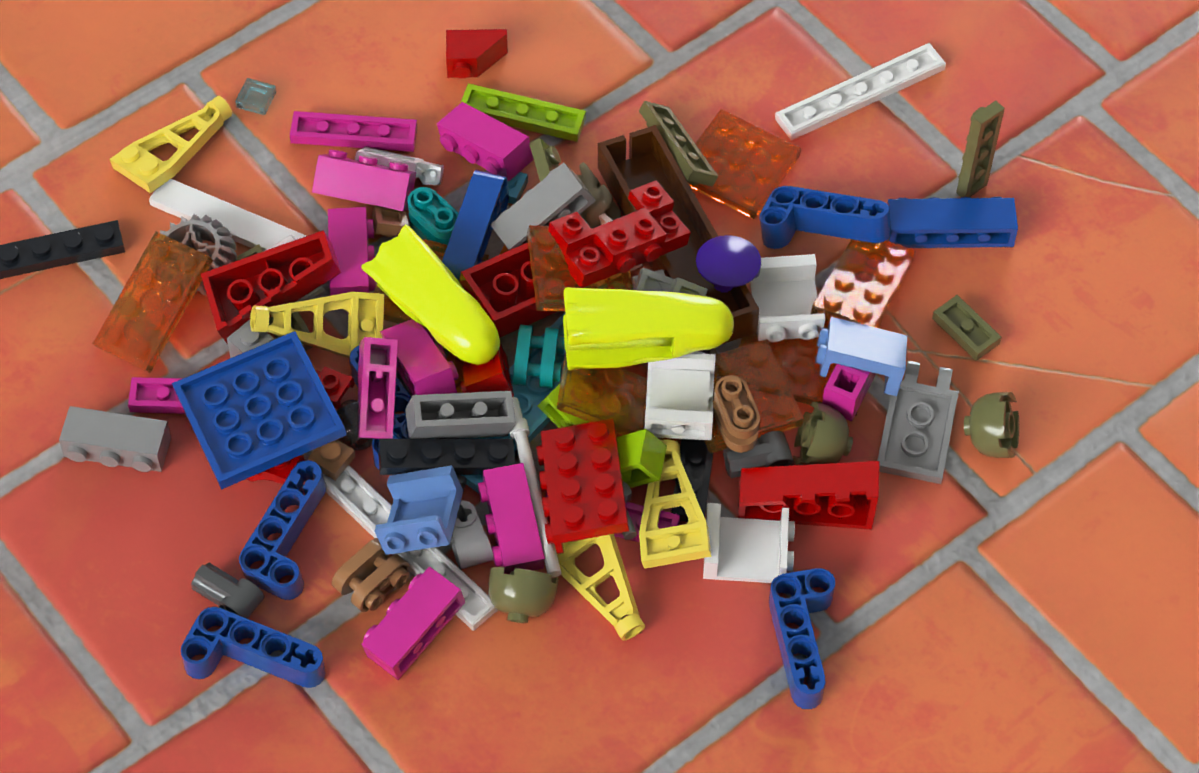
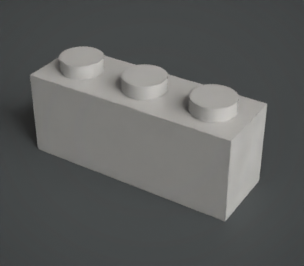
M563 162L559 167L550 171L547 177L533 189L528 190L514 205L503 211L490 225L508 250H511L543 235L549 241L553 237L548 231L551 221L574 212H578L580 215L596 200L579 177Z
M512 391L412 395L405 409L409 439L508 436L516 423Z
M72 406L69 407L59 438L63 455L70 460L76 462H84L85 460L99 462L108 467H116L118 465L132 467L141 472H149L150 470L162 472L171 441L167 421Z

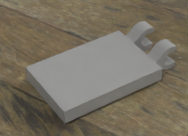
M907 361L904 380L901 382L897 396L890 395L877 460L880 461L879 472L941 484L959 391L949 390L953 369L940 367L936 387L917 383L920 363Z

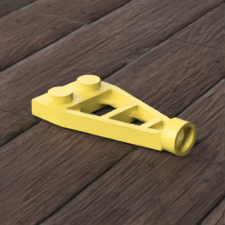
M216 96L203 109L123 148L119 153L110 158L113 169L149 193H152L173 178L222 127L223 122L232 116V110L225 99L221 96ZM193 128L199 130L190 141H186L178 136ZM166 143H170L178 149L166 161H162L150 153L151 150Z
M348 292L271 307L254 305L250 314V328L252 332H269L281 337L295 331L303 344L350 358L351 351L360 345L364 337L382 338L380 331L383 330L384 294ZM344 309L348 312V336L345 339L327 335L323 331V316L325 313ZM300 311L313 312V332L307 333L294 330L291 327V314ZM269 314H271L273 317V322L271 325H269Z
M661 440L667 445L661 479L648 483L639 530L641 562L644 569L712 557L709 527L680 460V445L674 440ZM678 478L681 493L659 497L660 482ZM679 506L685 509L688 517L687 524L662 529L658 528L659 516L663 509Z
M614 534L563 543L564 553L557 554L561 575L614 626L622 641L629 640L642 632L645 624L640 618ZM597 544L604 558V567L593 576L588 577L576 566L575 558L592 545ZM610 576H613L620 591V596L610 604H607L597 593L596 587Z

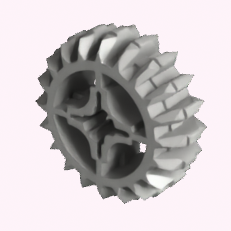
M193 214L189 221L181 216V222L177 225L170 222V230H160L162 239L153 240L155 249L150 251L151 259L153 260L150 263L151 269L156 274V279L170 293L174 291L180 297L187 293L188 296L194 298L197 291L206 296L201 273L237 260L235 252L236 243L231 238L230 231L225 226L223 227L220 221L217 219L212 221L207 215L200 219L199 216ZM202 241H211L215 243V245H208V243H202ZM179 266L180 269H185V271L179 272L173 270L172 267Z

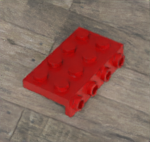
M614 419L541 431L542 445L536 446L539 465H544L545 471H539L542 491H547L548 497H542L545 518L550 517V523L545 524L548 544L554 543L557 554L564 553L563 543L629 531Z

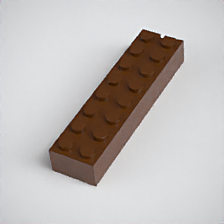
M656 125L630 133V159L627 160L626 138L624 135L598 143V169L623 216L637 211L628 200L630 190L657 180L675 201L672 211L691 232L686 246L659 256L656 260L649 262L653 271L663 269L667 277L672 279L679 277L707 288V297L722 301L730 309L734 319L733 334L723 344L757 333L759 307L746 284L733 287L728 292H720L714 288V284L705 280L697 269L696 256L698 250L705 242L718 237Z

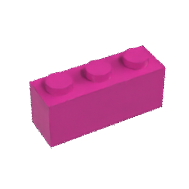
M461 102L437 123L440 142L447 151H453L463 156L468 162L476 163L485 168L489 173L507 177V181L514 178L534 160L528 136L464 102Z
M329 149L328 154L318 155L312 193L399 211L408 210L407 200L409 194L414 189L416 172L408 171V165L397 162H390L389 166L377 164V158L359 156V160L347 158V152Z
M366 207L328 209V238L333 245L341 270L339 275L329 280L330 294L337 295L348 292L370 293V291H376V281L367 275L361 267L362 264L375 258L374 245L368 244V239L374 238L373 219H367Z
M411 319L380 331L382 338L398 339L396 371L412 395L457 393L454 380L459 379L456 367L452 361L447 362L442 346L440 344L435 345L434 337L428 329Z
M519 463L483 470V482L478 483V491L481 503L487 502L490 514L484 516L488 535L494 534L497 546L491 547L495 567H505L504 574H511V571H514L515 568L527 570L543 569L545 557L524 464Z
M430 566L423 574H417L411 581L409 590L401 599L393 601L388 607L384 619L378 625H373L366 632L361 645L367 657L399 680L465 604L461 589Z

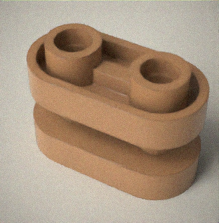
M724 376L715 385L713 415L727 447L735 452H748L757 444L760 414L747 383L738 376Z
M375 538L338 569L332 579V586L342 595H347L354 591L351 596V603L361 612L374 611L383 603L385 596L394 588L402 587L407 582L410 576L408 572L410 564L398 554L387 559L389 555H385L378 538Z

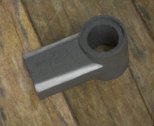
M771 431L760 436L755 447L748 452H735L730 448L723 450L725 467L730 478L739 477L741 475V468L794 465L790 448L782 431Z
M210 562L202 565L197 570L191 583L194 591L217 604L219 608L247 619L265 597L263 592L251 581L244 578L238 581Z

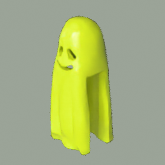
M405 224L397 237L381 244L373 260L362 264L363 271L378 283L377 286L408 317L428 329L434 339L457 358L467 363L480 365L486 364L495 357L500 347V338L495 324L477 300L462 287L453 273L410 226Z
M570 287L564 289L563 296L566 315H563V329L568 370L620 368L648 362L665 361L696 351L716 348L728 341L733 334L734 319L730 309L722 301L712 297L667 291Z

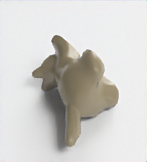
M584 162L581 163L579 166L581 175L577 176L596 201L584 210L580 216L591 229L601 225L599 215L603 213L612 220L620 218L621 210L613 201L612 194L604 184H599V181Z

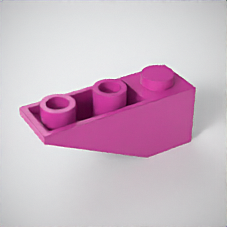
M837 364L824 388L822 403L837 409L845 419L852 421L876 373Z

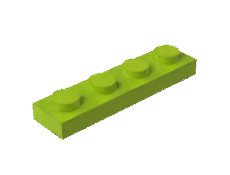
M469 83L461 102L507 126L578 142L586 120L585 110Z

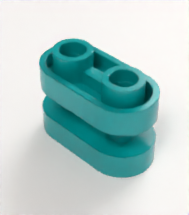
M428 187L416 188L409 194L407 200L409 225L434 251L445 254L459 213L435 190Z
M520 324L514 361L513 385L526 386L528 376L540 377L539 387L553 388L554 382H560L562 363L556 362L557 354H564V335H559V328L546 327L545 336H533L532 325ZM532 349L543 350L541 364L530 363Z

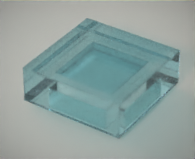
M247 78L235 100L236 107L265 115L276 94V86Z

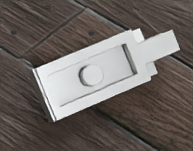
M370 147L358 150L355 155V160H359V156L377 158V164L389 166L390 162L408 165V171L416 172V178L419 177L424 185H440L442 182L444 165Z

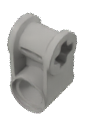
M461 500L451 543L458 567L465 569L492 561L493 553L476 508L470 502Z

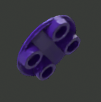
M724 235L712 238L700 247L696 256V266L701 276L714 284V288L717 291L728 292L733 287L745 285L759 276L761 256L757 248L748 240L737 236Z

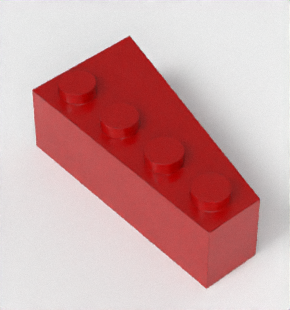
M322 230L201 273V277L217 331L227 343V338L250 320L251 309L254 305L271 307L296 302L339 275L341 270L333 245L325 231Z
M880 461L741 468L738 518L780 521L783 507L789 508V521H795V524L872 530L879 498Z

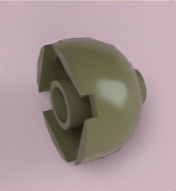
M1013 392L991 393L980 397L972 406L970 416H965L964 418L965 435L970 436L974 447L988 457L1013 458L1016 455L1011 451V446L1018 448L1019 413L1011 409L1010 402H1017Z
M812 402L810 406L815 409L812 413H804L797 431L794 447L801 446L800 457L793 456L795 465L838 463L843 455L847 456L852 448L853 437L849 436L848 423L837 409L820 402Z
M492 567L490 569L488 594L491 603L497 610L508 614V621L528 623V617L542 615L553 604L559 578H552V575L520 568H515L514 571H511V574H504L505 567Z

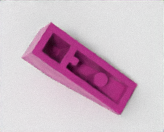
M364 337L360 342L358 363V438L393 439L398 339Z

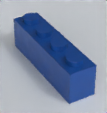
M931 197L928 199H888L887 204L890 210L891 236L887 239L888 248L1014 247L1018 232L1014 198L961 197L940 199Z

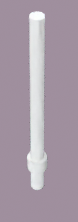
M512 397L516 423L510 431V437L515 439L520 463L524 464L545 557L547 574L552 575V578L561 575V569L554 543L548 544L546 538L545 524L549 523L548 517L545 518L543 496L528 440L530 430L527 419L522 416L518 398Z

